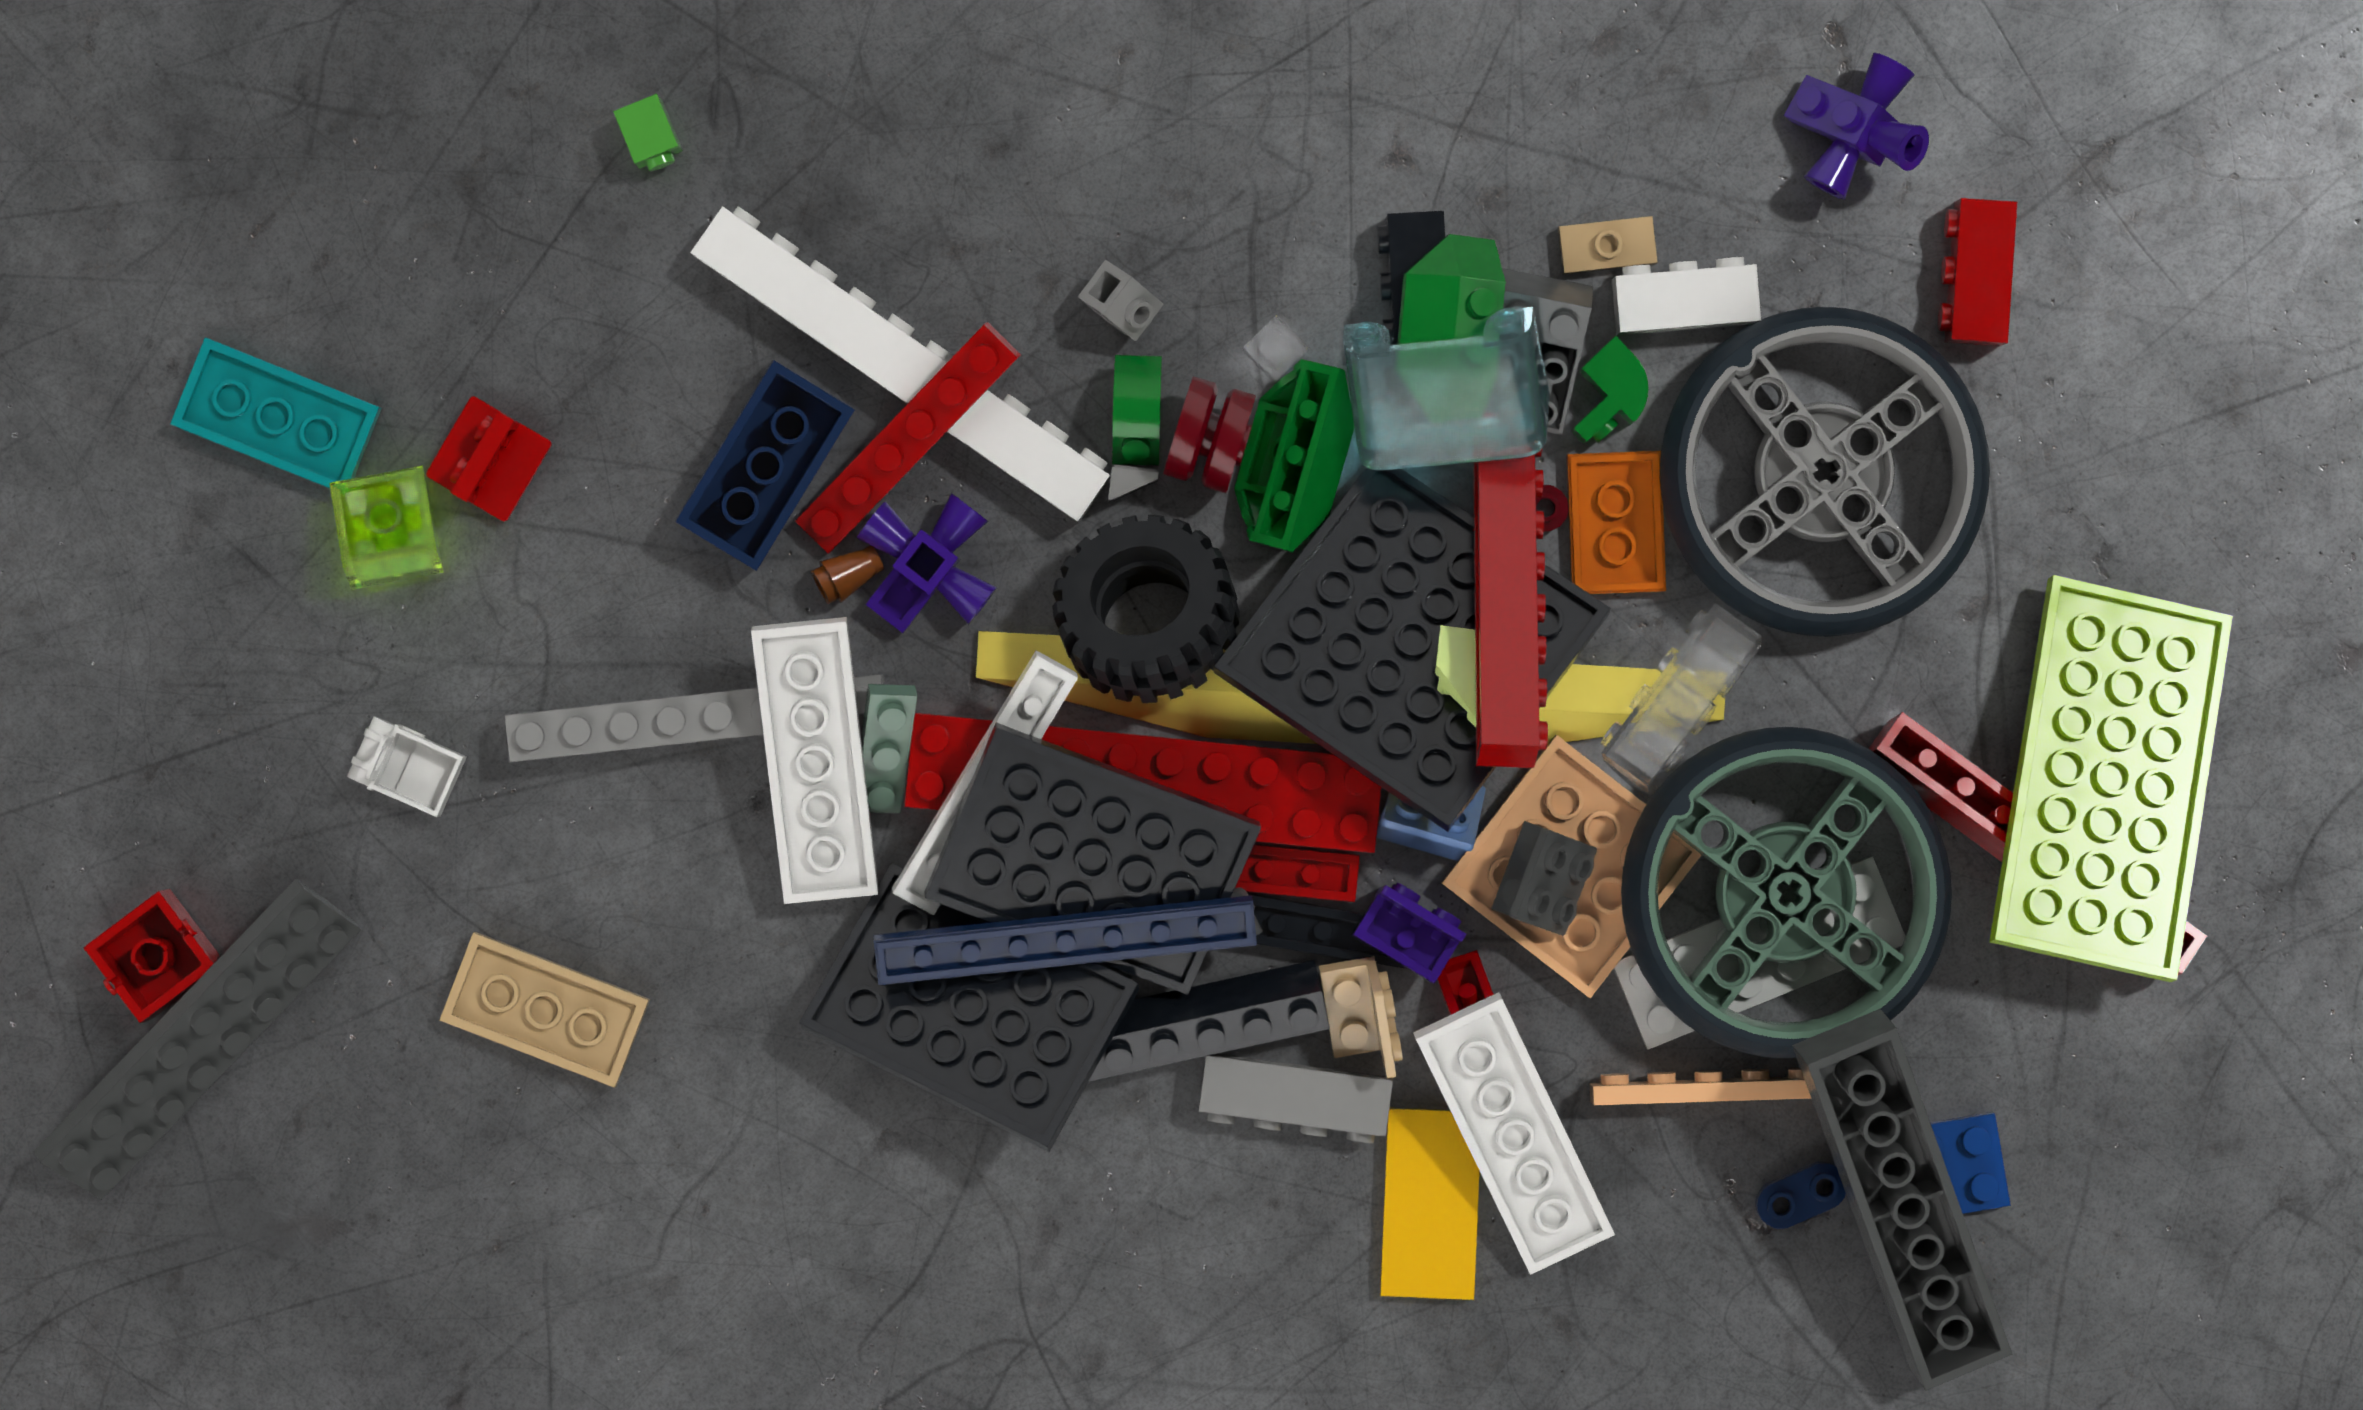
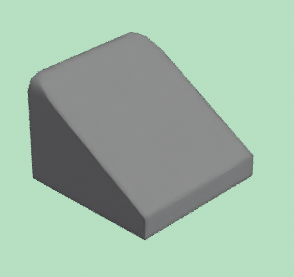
M1114 465L1111 470L1108 503L1158 482L1159 472L1155 469Z

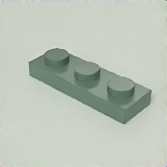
M868 684L861 742L870 813H901L917 703L915 685Z

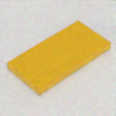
M1389 1108L1386 1137L1380 1296L1474 1300L1480 1170L1450 1110Z

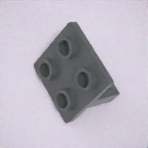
M1524 821L1491 909L1519 921L1564 936L1576 916L1577 903L1585 881L1593 871V860L1597 852L1596 847Z

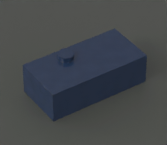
M772 360L675 518V522L757 571L855 409L775 360Z

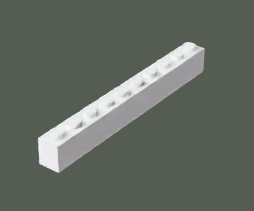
M722 206L690 252L701 262L906 404L953 357L951 353L932 340L925 347L910 337L915 329L893 313L886 320L874 312L872 309L877 302L853 286L851 291L847 293L835 285L833 282L838 275L817 260H814L810 267L795 257L799 248L778 233L774 235L772 240L756 229L761 222L739 206H737L733 213ZM987 390L947 432L1079 523L1111 478L1104 471L1108 463L1086 447L1079 454L1067 446L1065 442L1069 435L1046 420L1042 427L1026 417L1031 409L1010 394H1007L1004 400H1001Z

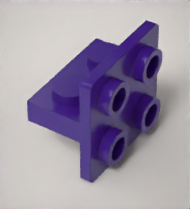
M1398 882L1396 885L1393 884L1391 888L1387 885L1380 887L1353 936L1432 984H1435L1457 945L1467 935L1458 929L1462 921L1439 907L1437 909L1433 908L1432 912L1418 905L1417 903L1421 896Z

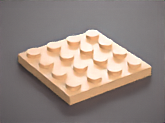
M1556 735L1547 745L1546 751L1543 750L1536 759L1535 767L1529 768L1477 835L1472 851L1465 852L1441 883L1591 999L1630 948L1622 913V874L1627 847L1634 827L1647 804ZM1524 821L1583 842L1597 849L1593 860V871L1585 881L1577 903L1576 916L1564 936L1519 921L1491 909ZM1672 833L1668 841L1660 867L1658 881L1659 910L1701 857L1699 852L1675 833Z

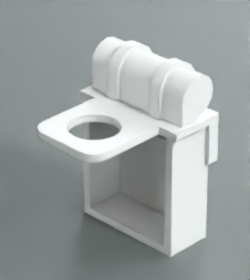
M373 716L369 727L365 728L363 733L365 737L357 755L353 756L351 760L352 766L347 777L368 786L367 789L370 791H378L430 815L441 817L467 756L425 738L426 735L401 724L394 725Z

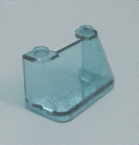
M1533 307L1504 308L1497 311L1486 321L1484 335L1481 337L1391 345L1389 330L1384 325L1370 321L1344 325L1343 344L1356 443L1360 461L1366 468L1371 470H1391L1524 458L1538 453L1545 446L1548 427L1549 388Z

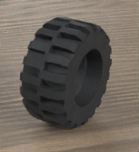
M1136 515L1122 518L1123 524L1111 528L1110 523L1098 528V536L1092 540L1085 537L1075 546L1078 553L1075 558L1070 555L1066 557L1060 568L1063 578H1058L1054 584L1053 596L1056 602L1052 606L1053 616L1059 635L1074 668L1082 678L1090 680L1093 688L1103 694L1109 693L1112 689L1115 699L1126 702L1132 701L1133 696H1140L1142 703H1157V696L1168 694L1171 700L1183 696V688L1192 684L1197 689L1208 681L1206 673L1210 669L1214 671L1215 664L1224 654L1223 649L1227 650L1237 637L1235 628L1240 624L1238 598L1225 559L1219 549L1212 546L1210 538L1201 530H1195L1192 533L1190 524L1179 519H1173L1171 524H1167L1162 515H1148L1147 521H1138ZM1147 583H1167L1179 587L1188 593L1186 604L1178 617L1169 625L1156 632L1146 635H1125L1113 631L1105 625L1107 614L1115 601L1134 587Z

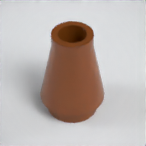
M870 545L862 550L819 561L820 567L812 570L811 574L827 604L836 600L842 603L874 575L883 571L884 565L875 548Z

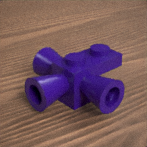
M1873 53L1860 95L1806 75L1784 116L1798 126L1828 137L1833 143L1806 173L1804 178L1820 190L1834 197L1845 199L1858 158L1880 167L1886 157L1905 171L1916 168L1923 160L1928 149L1929 133L1927 129L1921 125L1900 123L1886 111V108L1914 77V73L1901 63L1885 55Z
M951 493L931 535L920 529L915 536L887 502H883L862 528L857 539L897 558L892 566L894 567L865 605L900 632L904 633L935 592L939 590L969 625L993 595L997 587L955 567L961 559L953 554V552L989 521Z

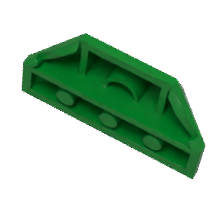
M1448 234L1439 244L1404 273L1395 369L1413 397L1423 408V413L1429 422L1473 428L1478 427L1497 378L1506 281L1495 240Z
M1304 359L1297 362L1293 366L1294 370L1282 377L1260 398L1234 487L1241 515L1248 528L1246 532L1249 541L1293 552L1330 515L1355 428L1345 370Z

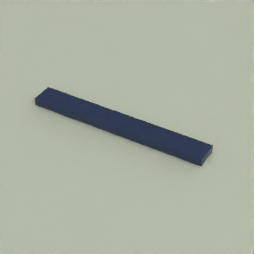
M1252 895L873 935L878 985L1257 945Z

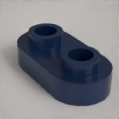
M1815 1162L1765 1184L1756 1196L1755 1207L1758 1216L1767 1225L1776 1229H1785L1835 1208L1843 1201L1846 1192L1836 1166L1828 1162ZM1823 1178L1829 1179L1832 1183L1831 1191L1826 1195H1819L1816 1192L1817 1182ZM1779 1197H1785L1789 1201L1788 1210L1782 1214H1777L1773 1211V1202Z

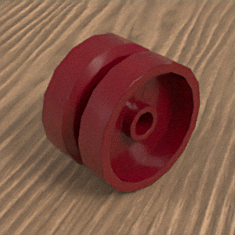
M1193 376L1163 475L1187 481L1193 476L1198 457L1201 455L1207 457L1201 478L1203 486L1226 494L1235 465L1240 467L1252 425L1248 424L1256 395L1232 389L1227 393L1221 415L1212 413L1218 394L1216 383Z

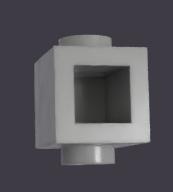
M1107 260L1102 263L1078 295L1082 302L1106 322L1135 342L1164 305L1132 276Z

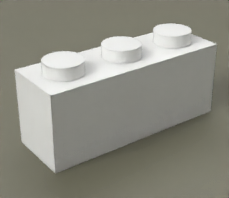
M1744 257L1717 259L1716 268L1698 269L1697 261L1675 262L1669 264L1668 272L1651 273L1650 265L1622 267L1623 275L1615 276L1612 279L1616 336L1751 325L1761 321L1757 264L1744 265Z

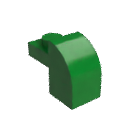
M1615 336L1578 371L1604 398L1570 430L1583 444L1591 437L1598 443L1619 424L1613 418L1617 412L1629 425L1633 424L1643 412L1647 402L1649 389L1646 372L1638 358Z
M1115 355L1112 464L1159 466L1162 356Z

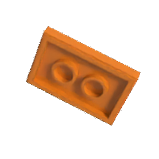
M1661 451L1566 455L1571 582L1587 593L1612 594L1666 591L1664 513L1660 484Z

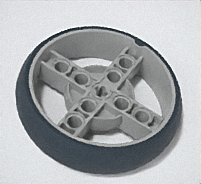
M1813 307L1778 313L1741 329L1723 341L1701 362L1682 388L1672 408L1661 449L1660 484L1665 515L1673 538L1693 572L1710 591L1742 615L1768 627L1806 636H1841L1869 631L1909 614L1928 601L1946 584L1967 556L1978 534L1989 492L1990 464L1984 426L1970 392L1954 368L1931 345L1905 327L1871 313L1847 308ZM1840 343L1856 346L1884 357L1901 368L1910 377L1864 413L1851 406L1837 402L1821 401L1803 405L1766 357L1775 352L1804 344ZM1760 385H1769L1776 390L1778 403L1773 410H1764L1757 405L1755 392ZM1728 387L1765 434L1755 459L1754 476L1758 496L1711 532L1705 521L1697 493L1696 456L1705 422L1713 406ZM1893 401L1903 402L1910 410V418L1905 426L1894 425L1888 418V408ZM1938 412L1951 450L1952 490L1948 509L1937 536L1928 550L1921 556L1885 510L1895 480V463L1891 448ZM1789 422H1798L1805 427L1807 440L1802 447L1796 448L1786 442L1784 430ZM1856 430L1868 432L1873 439L1872 451L1866 456L1857 454L1851 447L1850 439ZM1817 461L1821 464L1828 462L1833 464L1835 471L1830 473L1834 477L1832 483L1827 479L1819 482L1815 479L1813 473L1818 471L1814 465ZM1782 488L1793 489L1799 497L1798 509L1792 514L1783 513L1776 504L1777 493ZM1848 496L1860 498L1865 505L1864 516L1858 522L1849 521L1843 514L1842 505ZM1745 517L1756 518L1762 526L1761 538L1755 543L1744 541L1739 534V524ZM1784 531L1816 542H1833L1847 539L1882 583L1883 587L1861 596L1843 600H1807L1774 591L1745 574L1739 567ZM1878 533L1889 535L1894 542L1893 553L1887 559L1878 558L1872 551L1871 543Z

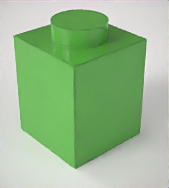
M657 93L613 111L634 164L639 169L645 166L648 167L649 171L664 168L675 162L674 154L683 151L663 101Z

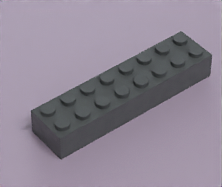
M1878 1009L1792 1045L1910 1370L1925 1391L2013 1355L1895 1025L1881 1009Z

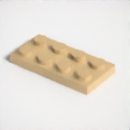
M473 932L439 1021L615 1088L618 1085L650 999L483 934Z

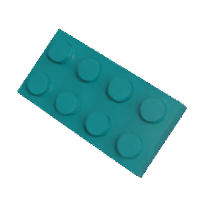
M205 337L170 425L348 495L382 408Z

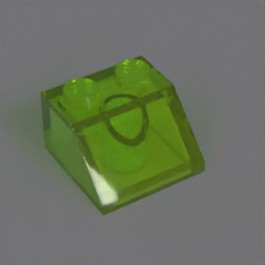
M423 465L329 483L342 567L351 590L444 573L438 532Z

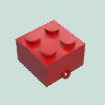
M171 889L156 892L83 947L106 979L103 980V984L112 995L118 994L139 1023L152 1020L180 999L221 957Z

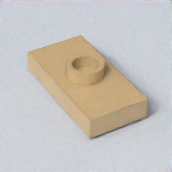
M1652 216L1558 227L1563 274L1658 263Z

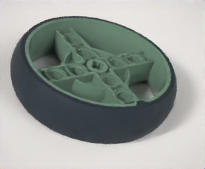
M1775 727L1748 731L1725 738L1692 756L1670 774L1651 797L1634 827L1623 866L1621 897L1626 934L1635 960L1654 993L1671 1012L1699 1034L1722 1046L1762 1057L1797 1058L1792 1046L1796 1043L1878 1009H1881L1890 1021L1904 1010L1929 978L1941 953L1950 920L1952 887L1947 851L1930 810L1913 786L1889 762L1868 748L1829 732L1810 728ZM1767 764H1806L1821 767L1845 777L1809 825L1796 822H1777L1761 826L1749 833L1701 796L1709 788L1737 772ZM1846 804L1855 813V823L1853 827L1843 832L1836 827L1834 814L1840 806ZM1883 808L1889 814L1904 841L1913 875L1914 895L1912 914L1906 937L1899 952L1853 916L1857 889L1855 875L1847 855ZM1714 820L1722 826L1724 833L1721 843L1710 848L1703 843L1701 830L1707 822ZM1672 833H1675L1720 869L1716 884V902L1726 931L1690 977L1682 970L1670 950L1661 925L1658 907L1659 872L1662 858ZM1819 842L1826 850V860L1820 867L1813 869L1805 861V851L1811 843ZM1753 850L1759 855L1760 868L1754 875L1746 877L1739 870L1738 860L1745 851ZM1793 881L1795 885L1792 892L1797 897L1794 902L1784 900L1781 905L1778 900L1782 894L1777 887L1780 883L1789 885ZM1826 908L1833 914L1834 926L1827 934L1819 935L1813 928V917L1819 910ZM1760 916L1767 922L1768 934L1761 942L1753 943L1747 937L1746 926L1751 919ZM1865 938L1870 943L1871 955L1864 963L1856 964L1851 959L1850 947L1857 939ZM1825 952L1871 988L1861 998L1837 1012L1821 1018L1800 1022L1765 1021L1748 1017L1728 1008L1765 960L1776 963H1797L1812 959ZM1733 954L1738 959L1739 971L1732 979L1723 980L1718 975L1717 963L1724 955Z

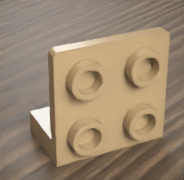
M1374 956L1319 965L1334 1058L1381 1051L1387 1079L1396 1077L1394 1062L1403 1060L1399 1034L1396 1029L1394 1018L1396 1017L1387 971L1378 972Z

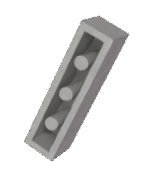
M1213 1054L1205 1056L1198 1109L1199 1112L1207 1113V1121L1235 1124L1236 1116L1254 1119L1253 1127L1280 1131L1282 1123L1301 1125V1134L1328 1137V1130L1332 1129L1347 1131V1140L1374 1143L1375 1135L1386 1137L1393 1079L1372 1074Z

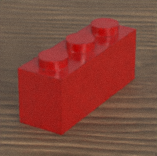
M1960 198L1954 202L1953 209H1947L1944 235L1951 238L1950 256L1943 257L1941 283L1948 284L1947 303L1940 304L1938 313V330L1945 331L1944 343L2002 346L2008 343L2018 202Z

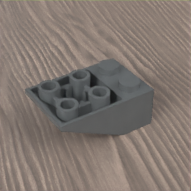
M1502 268L1506 284L1497 378L1485 409L1534 411L1535 429H1542L1545 432L1562 435L1592 310L1593 286Z

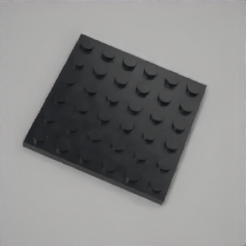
M1377 453L1214 666V673L1447 832L1496 768L1492 766H1476V727L1467 719V711L1450 695H1442L1437 690L1439 677L1435 674L1440 626L1475 630L1474 517ZM1545 565L1543 581H1537V594H1545L1546 597L1544 623L1538 622V636H1546L1545 665H1538L1539 678L1547 679L1548 698L1606 620L1611 608Z

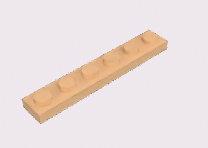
M1801 1068L1788 1069V1077H1770V1070L1768 1069L1741 1070V1078L1723 1079V1071L1694 1072V1080H1676L1675 1072L1647 1073L1648 1081L1629 1082V1074L1614 1073L1601 1074V1083H1589L1590 1102L1593 1105L1812 1099Z

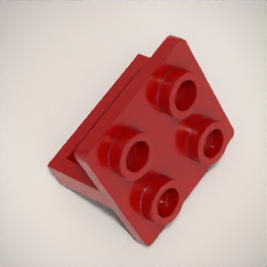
M472 396L428 468L426 476L450 490V493L463 501L474 504L497 519L506 522L509 520L551 449L552 442L481 399Z

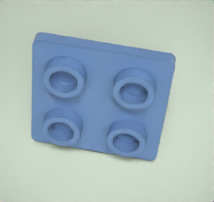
M1483 786L1480 788L1448 832L1388 792L1378 822L1376 838L1459 861L1466 851H1472L1475 844L1486 789Z

